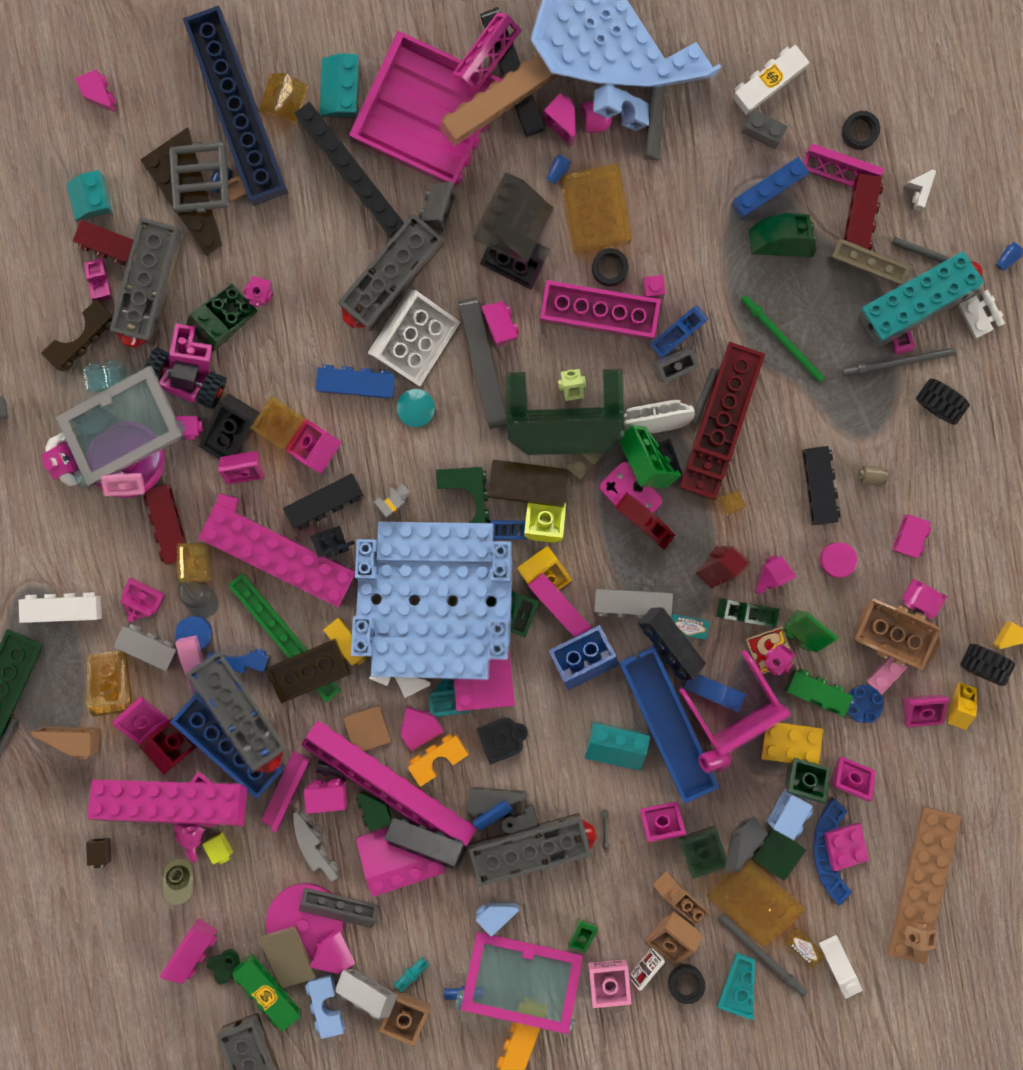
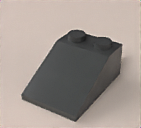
M453 182L433 184L431 190L428 189L426 192L425 201H427L425 208L421 209L419 218L432 229L441 232L445 230L455 198Z

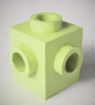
M580 369L561 372V380H558L559 391L564 393L565 401L584 398L583 388L586 387L585 376H581Z

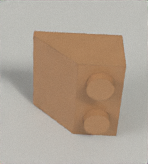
M673 911L662 919L645 942L675 966L695 953L703 935Z

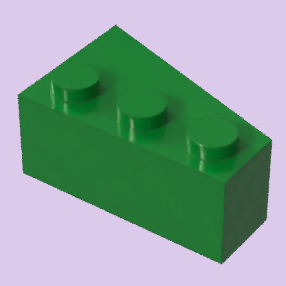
M632 425L618 439L640 486L668 488L681 476L678 471L674 472L668 464L670 459L667 456L663 457L657 449L660 446L646 427Z
M799 668L798 671L792 670L784 691L838 714L843 718L845 717L854 697L845 693V688L834 684L833 687L826 684L827 680L818 676L816 679L809 677L810 673Z

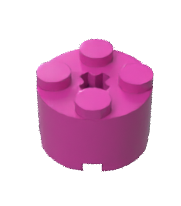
M912 578L901 599H903L902 603L913 610L919 608V612L924 616L933 619L934 616L937 617L948 596Z

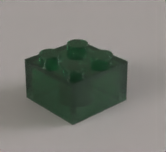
M714 825L678 837L693 879L725 868L727 857Z

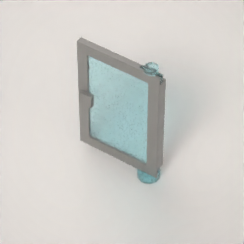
M148 366L56 417L79 467V470L74 472V476L79 486L83 489L101 482L103 475H114L178 441L179 438L184 436L183 432L186 430L184 423L181 420L177 421L152 366Z

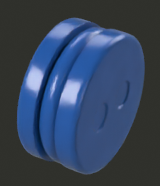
M200 616L184 618L175 629L176 641L181 638L197 635L201 650L210 644L213 637L210 623Z

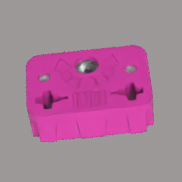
M626 462L619 464L599 484V490L615 507L626 492L652 513L662 504L661 496L652 487L641 486V492L633 490V484H638L632 468ZM607 482L609 484L612 482L615 484L613 486L615 492H613L612 490H606Z

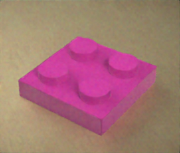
M141 696L112 723L114 727L141 745L146 738L169 720L163 712Z
M857 822L824 833L830 865L833 871L869 861L860 823Z

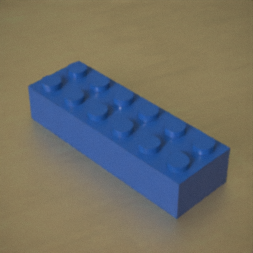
M197 693L170 721L235 781L247 787V791L256 799L261 796L286 768L281 763L279 767L270 773L261 771L251 773Z

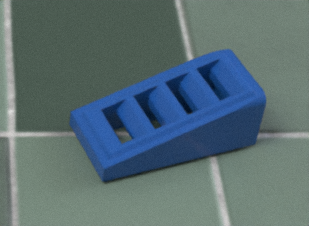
M526 520L487 521V523L494 524L493 540H527V537L524 536ZM502 524H504V535H502ZM510 524H512V535H510ZM517 524H520V536H517Z

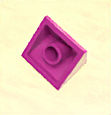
M259 451L220 457L218 472L227 485L265 479Z
M943 695L903 698L905 727L944 724L949 698Z
M840 756L829 784L871 802L875 770Z
M678 802L640 809L645 838L648 843L686 835Z

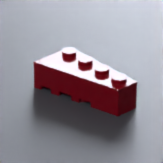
M716 546L710 552L711 557L695 574L712 589L721 583H725L727 580L730 581L736 578L750 562L733 546Z

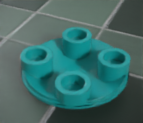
M421 389L406 391L397 402L399 418L403 423L411 427L426 425L432 419L435 412V404L432 397Z

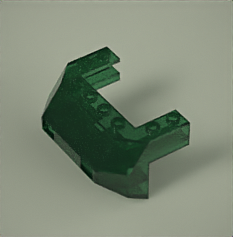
M622 368L603 369L604 407L527 410L526 372L506 373L507 440L525 454L606 453L625 436Z

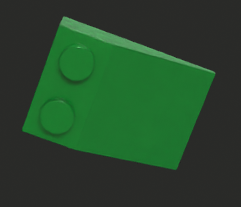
M796 610L783 626L786 630L785 634L792 640H799L801 642L799 646L808 653L810 650L817 653L839 638L810 613Z

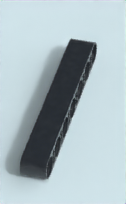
M499 7L480 13L484 28L488 26L497 12L501 13ZM506 28V37H509L510 35ZM497 41L494 44V52H498L501 49V41ZM513 43L498 62L503 77L510 71H517L521 65ZM532 94L514 106L527 138L545 131Z

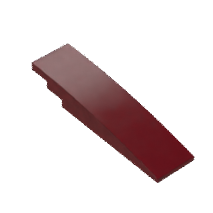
M728 342L679 485L680 489L716 500L742 428L765 357L764 353Z

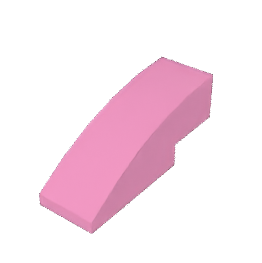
M197 635L181 638L176 641L178 655L186 676L188 671L205 661L203 651L201 652ZM188 681L192 692H196Z

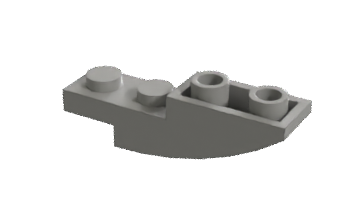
M297 809L293 814L295 834L302 854L313 871L320 867L331 882L338 878L340 869L334 861L329 860L325 848L318 846L322 840L321 831L317 826H312L309 822L310 818L305 811L301 812L300 809Z

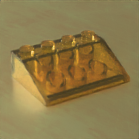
M619 163L600 166L561 177L574 253L631 243L632 235Z
M750 858L743 863L744 867L739 872L726 874L707 896L765 947L789 928L806 909L794 896Z

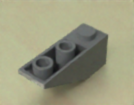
M754 816L742 820L732 832L724 870L725 874L739 872L744 867L743 863L753 857L754 850L764 844L763 840L768 833Z

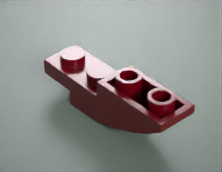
M626 492L615 508L624 517L646 534L661 549L665 550L675 537V534L662 520Z

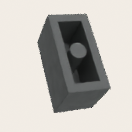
M753 109L741 133L776 149L788 126Z
M686 347L651 363L658 381L663 383L669 382L699 367L693 350Z

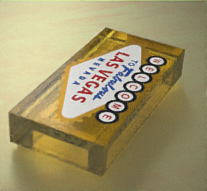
M798 928L784 940L812 969L825 957L823 952Z

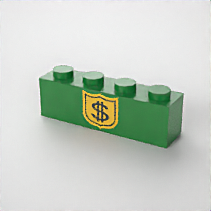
M253 953L234 967L232 975L236 984L243 986L246 995L251 1000L254 999L259 1010L269 1016L270 1022L275 1028H279L283 1032L300 1018L301 1009L285 990L281 988L279 983Z

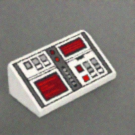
M651 948L629 974V979L638 990L642 991L665 963L663 956Z

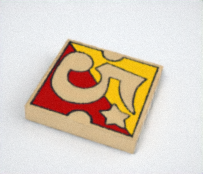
M782 626L746 638L751 657L761 674L770 672L767 669L768 666L764 663L767 660L765 656L771 648L775 649L777 645L782 643L790 649Z

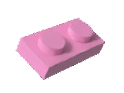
M141 473L103 475L101 477L104 496L143 494L145 491Z
M890 656L866 681L870 686L876 688L881 695L908 668L906 665L901 666L893 662L895 658Z

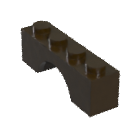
M95 299L82 312L85 319V328L78 339L68 343L54 340L41 352L57 370L62 372L69 370L74 364L73 361L77 357H82L87 352L86 348L91 343L95 344L101 338V334L105 330L110 329L113 314L99 300Z

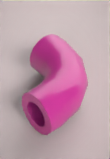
M716 749L699 755V764L706 773L713 770L723 772L732 761L730 753L722 756Z

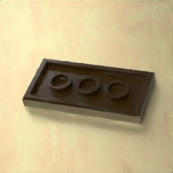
M493 459L488 498L564 508L569 469Z
M332 639L266 668L281 704L351 674L336 639Z

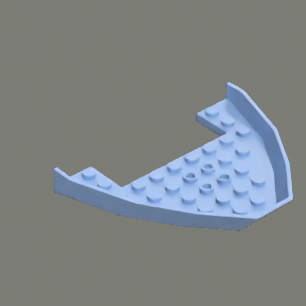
M542 0L531 36L532 43L552 73L596 83L662 87L713 78L721 69L720 64L712 67L697 42L665 59L628 0Z

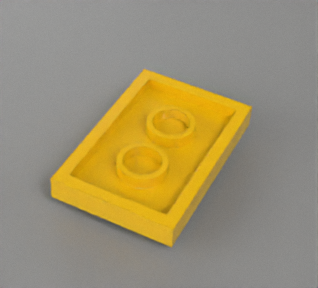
M778 722L764 731L761 759L791 763L793 758H798L819 764L823 728Z

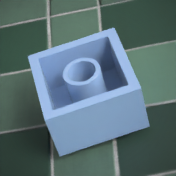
M785 788L767 822L773 829L794 840L796 836L799 837L802 833V825L805 819L808 820L810 818L813 806L804 798L787 793Z

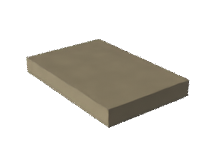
M295 926L260 936V944L282 989L317 978L318 974L315 968L310 967L311 959Z

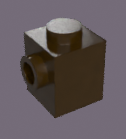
M95 838L86 842L87 866L104 868L105 865L111 862L110 838Z

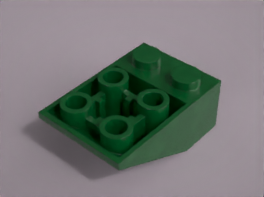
M231 283L191 312L186 325L194 326L197 337L204 344L212 345L211 351L213 352L231 338L258 310L250 305L245 296Z
M512 591L511 633L526 638L539 603L538 600ZM489 597L486 601L487 606L494 607L497 604V599Z

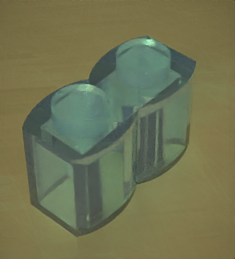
M118 359L108 360L107 364L104 365L90 363L87 364V368H83L86 389L90 393L104 391L127 378L124 363L119 362Z

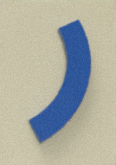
M832 797L823 809L816 825L813 840V856L821 883L831 898L840 906L852 891L843 882L838 871L831 869L824 833L837 829L848 811Z

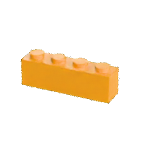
M525 997L523 1003H519L516 1012L544 1018L547 1007L545 1004ZM512 1022L509 1030L512 1032L509 1039L506 1038L503 1045L505 1052L503 1057L499 1056L496 1064L498 1070H525L540 1028Z

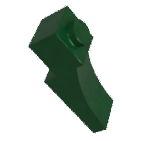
M719 598L716 617L776 628L779 609Z

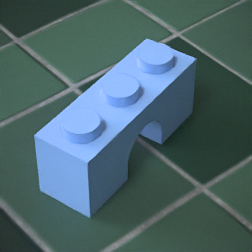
M605 84L603 87L595 90V113L605 118L621 113L622 125L633 131L649 126V103L614 87L612 84Z
M332 972L317 975L316 979L309 980L308 984H306L307 995L311 996L312 1003H310L312 1015L315 1014L317 1020L315 1022L316 1033H320L321 1039L344 1034L345 1031L341 1009L329 1010L324 1005L326 998L333 997L336 994Z

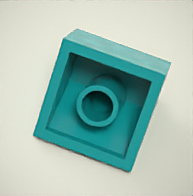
M99 170L79 174L66 183L75 221L113 213L105 176Z

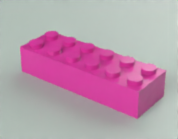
M546 280L539 322L652 341L655 338L661 299Z

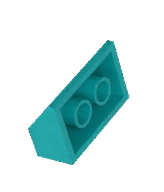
M338 53L322 58L319 112L321 117H358L360 59L358 54Z
M592 721L585 759L641 771L647 755L650 735L641 731Z

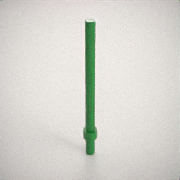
M747 295L741 299L751 310L750 313L757 317L820 383L825 377L762 312L763 309L756 305Z

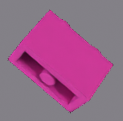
M910 514L904 515L892 551L911 558L921 556L925 545H923L924 540L931 532V527H929L931 522Z

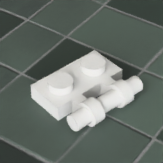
M988 290L981 293L984 299L979 302L977 296H974L957 305L974 339L993 330L990 322L994 320L998 327L1005 324L1002 318L1003 314L994 303L995 298L990 295ZM986 305L992 314L989 317H987L983 309V307Z

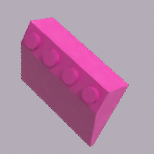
M508 652L507 660L490 659L488 680L454 679L457 712L515 706L510 652Z
M409 820L411 822L410 824L417 826L416 823H414L412 820ZM389 827L356 837L366 881L372 897L446 873V867L387 844L384 837Z

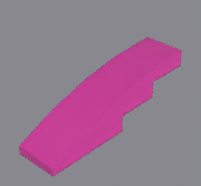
M543 573L528 585L574 637L593 629Z

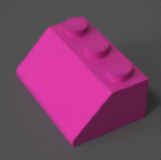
M198 918L159 977L181 984L184 983L186 978L190 980L196 972V969H194L196 963L201 964L207 955L204 952L207 946L211 948L217 940L215 934L218 930Z

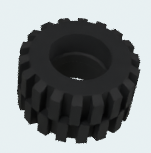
M929 378L916 396L917 402L922 407L943 421L953 425H957L970 407L965 397L936 379Z
M969 644L960 663V666L966 671L1000 686H1006L1016 665L1011 659L977 644Z

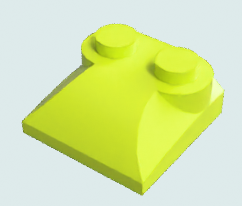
M528 503L524 536L534 541L551 543L562 541L566 503L564 508Z

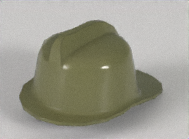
M181 858L170 861L162 873L163 895L166 901L172 905L184 904L189 900L193 890L192 865L189 861Z

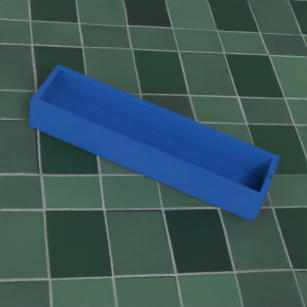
M652 645L637 652V657L633 654L618 661L684 804L720 788L713 772H704L699 764V755L703 754V750L654 646Z

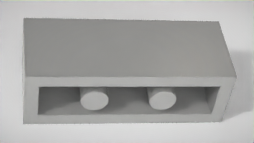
M135 624L122 627L114 648L164 671L171 669L178 654L174 642L169 640L164 642L158 639L159 636L152 632L144 633L140 631L141 627Z
M355 969L343 970L335 992L340 994L343 1000L353 1002L356 1008L367 1011L372 1018L377 1020L390 1016L398 996Z

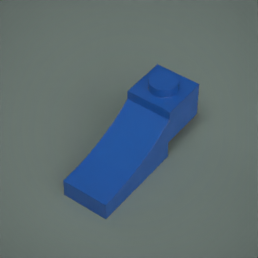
M696 305L652 341L650 345L662 359L706 323L709 318Z
M260 648L251 650L246 655H223L231 668L240 673H244L247 667L261 672L266 671L271 655L267 654L266 650ZM214 652L208 653L207 659L210 658L211 656H213V655L216 654V653H214Z
M700 674L694 680H686L683 686L685 690L737 712L740 711L746 696L741 691Z

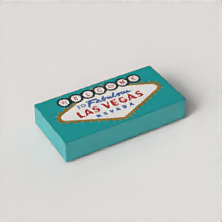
M672 614V620L685 636L707 640L710 621Z

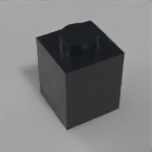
M175 361L174 367H170L168 372V379H171L170 387L194 392L199 366Z

